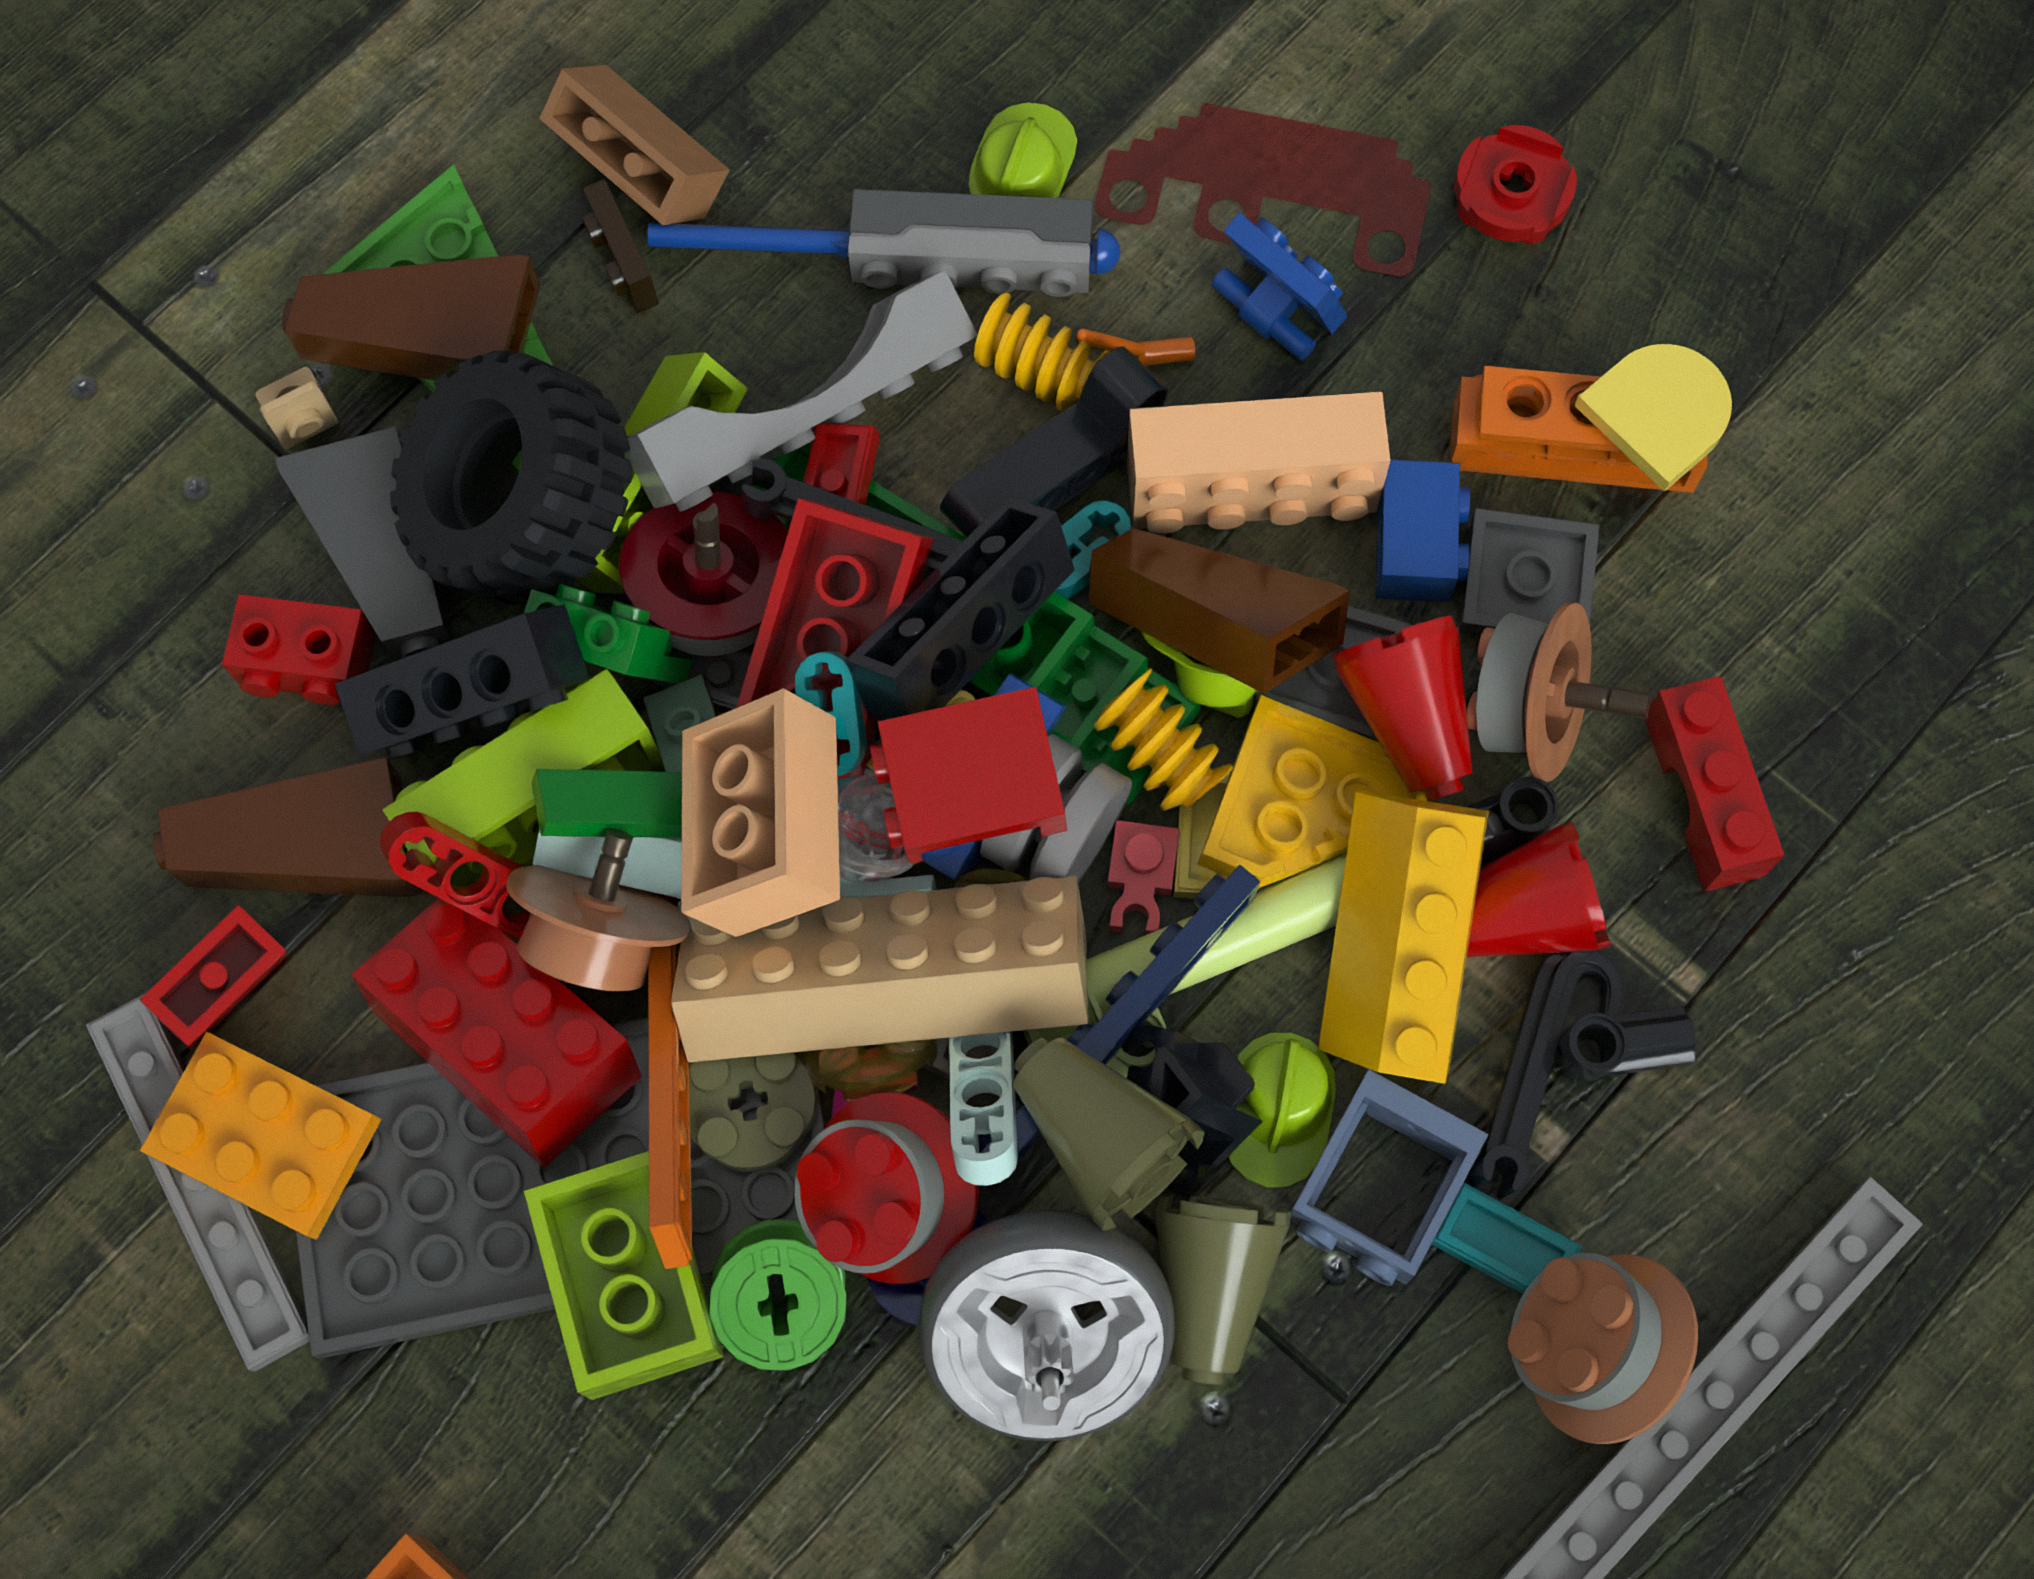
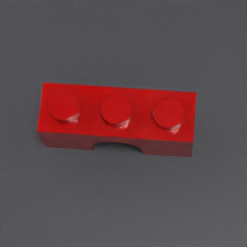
M1718 676L1659 691L1649 707L1648 718L1645 719L1663 774L1677 771L1685 787L1690 808V822L1684 831V835L1703 891L1706 892L1765 877L1782 859L1784 852L1722 677Z

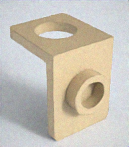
M303 367L256 392V397L261 405L260 411L285 450L339 423L316 378L308 367Z

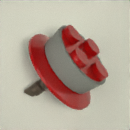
M881 1092L866 1095L850 1102L839 1110L804 1151L797 1166L794 1186L797 1215L801 1227L813 1247L819 1250L826 1260L839 1268L889 1284H908L931 1277L944 1255L963 1237L972 1232L979 1200L978 1185L964 1181L957 1174L951 1146L950 1119L929 1102L900 1092Z

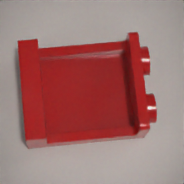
M1036 687L878 721L882 743L870 746L878 785L891 783L895 807L883 809L887 832L892 849L904 846L910 864L923 862L922 854L925 852L1037 827L1040 828L1041 837L1068 831L1065 810Z

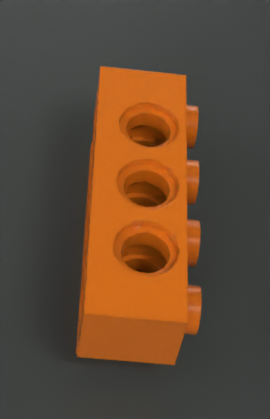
M1484 366L1483 373L1480 375L1461 377L1453 403L1449 463H1460V471L1662 490L1575 407L1578 396L1601 376ZM1708 455L1669 487L1667 491L1693 493L1707 469Z

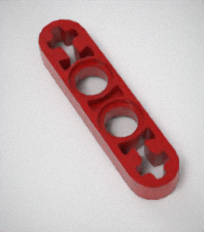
M405 812L394 817L385 825L380 835V848L395 874L409 883L520 939L531 913L525 909L519 913L509 914L503 912L502 908L505 899L509 896L506 889L508 877L511 872L523 866L424 813ZM424 839L430 851L437 856V859L433 864L428 855L417 849H410L405 854L401 848L402 845L407 841L417 844ZM472 861L483 864V872L475 883L466 887H457L450 884L454 870L461 864Z

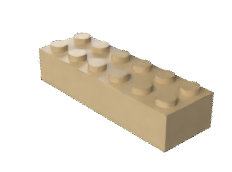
M1077 876L1059 878L1039 877L1029 881L990 885L972 884L960 888L931 890L928 893L910 890L899 894L872 897H842L838 901L738 937H734L686 915L690 922V930L687 938L680 945L671 1005L688 1063L1088 1024L1087 940Z

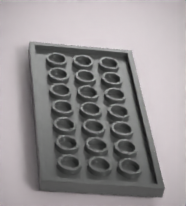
M649 1018L611 1025L627 1039L642 1077L545 1168L536 1162L429 1063L317 1085V1087L382 1120L318 1239H312L296 1231L311 1356L320 1359L554 1310L555 1306L524 1191L649 1151ZM811 1051L794 1052V1054L806 1066L815 1086L817 1095L816 1118L809 1134H806L803 1142L794 1149L795 1153L785 1162L763 1171H735L709 1158L690 1137L692 1246L701 1278L713 1276V1267L724 1245L744 1227L769 1218L796 1219L799 1221L794 1197L797 1166L810 1142L825 1128ZM752 1086L741 1089L740 1097L732 1100L731 1110H741L745 1120L751 1121L756 1119L757 1108L768 1103L767 1094L759 1095L756 1094Z

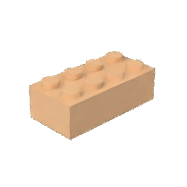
M1382 392L1130 409L1127 471L1132 527L1135 529L1147 528L1152 533L1166 534L1176 532L1183 528V526L1209 524L1214 529H1232L1243 525L1245 521L1270 520L1277 525H1292L1304 521L1307 517L1331 515L1336 520L1352 521L1363 518L1368 513L1377 512L1391 461Z

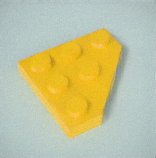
M1261 695L1252 713L1233 765L1234 768L1228 778L1197 865L1227 877L1241 865L1260 881L1259 888L1347 853L1356 791L1422 801L1427 800L1423 790L1410 794L1379 742Z

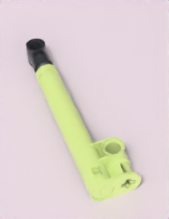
M1534 777L1517 778L1509 783L1503 792L1467 806L1469 808L1489 810L1481 862L1516 849L1548 831L1558 811L1556 793L1549 784ZM1517 803L1528 805L1536 812L1539 822L1530 825L1520 823L1511 815L1509 806ZM1347 853L1304 872L1259 888L1254 901L1169 995L1335 927ZM1193 916L1177 923L1184 927ZM1167 927L1087 959L1088 1020L1094 1026L1112 1007L1105 999L1119 980L1130 970L1140 976L1156 958L1149 951ZM1158 1008L1142 1026L1151 1025L1166 1029L1165 1022ZM1079 1025L1022 1030L1028 1046H1030L1040 1038H1044L1048 1043L1057 1038L1067 1040ZM1121 1048L1107 1066L1122 1076L1127 1077L1128 1068L1131 1065L1139 1067L1150 1065L1155 1058L1156 1050L1154 1048L1146 1056L1135 1057L1130 1056Z

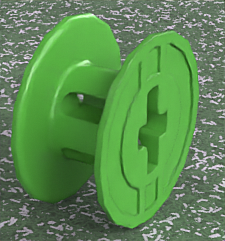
M769 1218L744 1227L724 1245L713 1267L709 1316L718 1340L736 1359L761 1370H791L815 1361L834 1344L845 1322L846 1272L844 1269L826 1260L819 1250L813 1247L805 1235L800 1221L796 1219ZM781 1274L783 1277L785 1295H788V1307L785 1313H775L772 1292L769 1293L770 1275Z

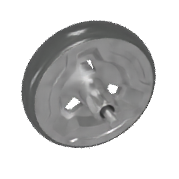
M1037 1210L1008 1215L991 1221L963 1237L944 1255L934 1269L921 1299L918 1337L925 1368L935 1387L943 1398L964 1417L990 1431L1008 1437L1033 1441H1057L1085 1436L1114 1424L1140 1406L1152 1393L1162 1378L1172 1354L1175 1340V1312L1170 1290L1162 1271L1144 1247L1129 1234L1118 1227L1103 1231L1089 1215L1061 1210ZM1000 1296H1006L1021 1302V1308L1013 1317H1008L993 1305ZM1091 1301L1101 1302L1104 1310L1084 1321L1080 1320L1073 1307Z

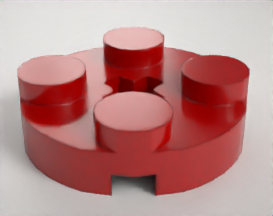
M1523 125L1500 127L1498 134L1487 136L1483 140H1481L1482 135L1479 136L1463 152L1455 176L1454 192L1458 202L1457 213L1463 223L1474 226L1480 232L1495 239L1510 242L1521 241L1524 244L1530 245L1541 242L1546 238L1549 231L1563 221L1569 211L1576 191L1577 175L1574 166L1572 165L1570 169L1568 161L1562 155L1564 148L1551 135L1539 129ZM1512 174L1524 177L1523 186L1529 190L1519 193L1511 192L1501 184L1500 180L1509 181Z

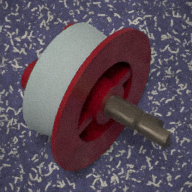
M712 492L713 495L681 512L674 503L655 509L652 508L633 525L623 542L619 558V574L621 585L630 604L651 612L649 624L669 630V641L673 642V648L689 654L719 658L742 650L756 642L788 530L776 516L763 520L749 515L743 508L741 496L723 492Z

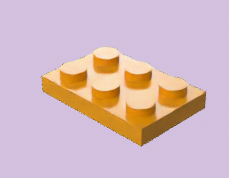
M206 1032L140 1151L285 1226L317 1240L382 1119Z

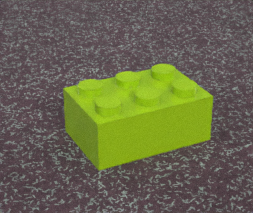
M649 1151L524 1191L577 1393L594 1400L724 1357L720 1341L709 1316L710 1306L693 1246L690 1265L665 1269L649 1228Z

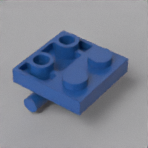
M1239 212L1223 232L1242 259L1265 279L1253 290L1226 267L1215 276L1211 286L1239 309L1238 317L1265 340L1271 337L1274 338L1298 360L1302 361L1312 352L1316 342L1289 320L1290 316L1300 307L1329 333L1333 334L1348 317L1338 300L1343 292L1333 283L1335 278L1315 259L1306 255L1300 263L1297 260V253L1287 245L1289 242L1287 237L1269 221L1261 217L1256 224H1253Z

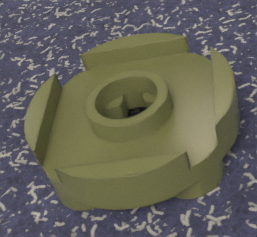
M794 1052L692 1062L690 1066V1137L709 1158L718 1161L721 1165L741 1172H757L776 1167L795 1153L794 1149L803 1142L806 1134H809L816 1118L817 1095L806 1066ZM752 1086L756 1094H767L768 1103L758 1107L756 1112L757 1118L749 1121L745 1120L741 1110H731V1103L733 1099L740 1097L741 1089Z

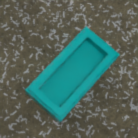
M1466 1183L1462 1184L1431 1244L1521 1294L1525 1292L1535 1277L1552 1260L1578 1254L1583 1247Z

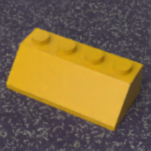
M1356 791L1318 1050L1379 1073L1446 1083L1450 1070L1489 810Z

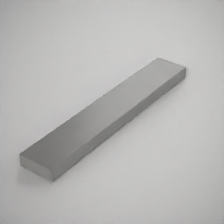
M145 994L86 1024L142 1145L186 1069L166 1026L146 1009L139 1000ZM147 1155L247 1369L256 1372L310 1342L307 1320L254 1209Z

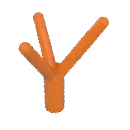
M1084 328L1078 330L1075 337L1078 344L1084 341L1092 343V347L1112 351L1117 347L1124 346L1144 366L1194 361L1195 344L1192 337L1134 342Z

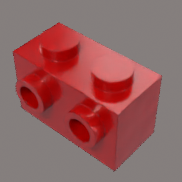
M239 594L222 665L240 685V689L246 693L266 698L277 697L279 691L299 693L304 699L314 703L337 705L340 698L335 684L368 672L376 632L361 609Z

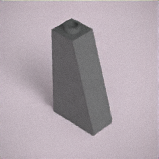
M397 427L275 458L278 471L393 660L398 661L454 640L442 584L430 578L426 571L420 570L406 551L407 546L402 544L394 525L399 520V516L395 515L391 509L390 492L396 490V480L391 476L393 460L400 457L403 443L399 442L401 435Z

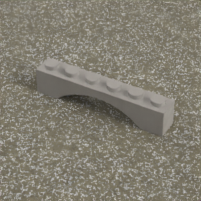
M946 270L920 279L872 305L863 332L846 360L821 386L798 402L782 409L756 414L720 413L689 406L670 413L627 436L630 450L625 452V455L630 460L632 468L654 509L675 503L680 512L711 497L713 493L709 484L721 477L728 475L731 483H734L751 475L752 462L761 459L760 456L779 446L784 455L814 440L816 437L811 428L828 418L831 423L842 424L863 413L866 409L861 400L878 391L881 398L886 399L912 386L915 382L910 373L927 364L932 373L963 357L959 346L977 337V333Z

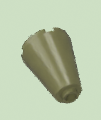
M1044 1038L1036 1040L1021 1053L1014 1064V1068L1019 1073L1013 1082V1087L1092 1220L1103 1231L1117 1228L1110 1216L1119 1210H1122L1131 1219L1160 1195L1187 1165L1178 1155L1189 1140L1197 1150L1203 1141L1204 1131L1194 1120L1064 1038H1057L1049 1043Z
M1161 1193L1156 1197L1154 1209L1160 1268L1168 1284L1175 1312V1340L1170 1363L1183 1367L1182 1378L1185 1380L1204 1384H1223L1224 1373H1237L1239 1371L1290 1226L1291 1212L1279 1208L1275 1212V1221L1263 1219L1265 1205L1192 1195L1189 1201L1180 1200V1208L1172 1207L1173 1194Z

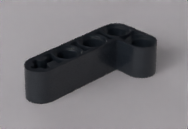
M1124 346L1113 349L1090 372L1078 402L965 475L947 492L940 504V511L967 538L1007 497L1052 511L1057 510L1127 462L1130 409L1163 407L1169 390Z

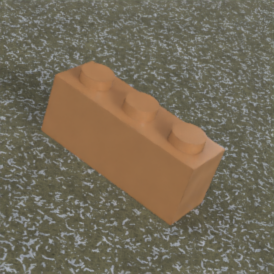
M607 65L561 69L539 118L662 225L706 218L730 170Z

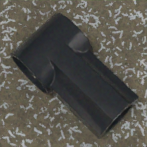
M1684 1006L1613 1016L1591 1013L1582 1016L1561 1033L1554 1061L1557 1069L1566 1078L1576 1083H1590L1604 1076L1691 1065L1695 1062V1045L1697 1041L1692 1019L1686 1014ZM1579 1034L1589 1035L1600 1043L1603 1051L1601 1063H1593L1582 1056L1577 1046Z

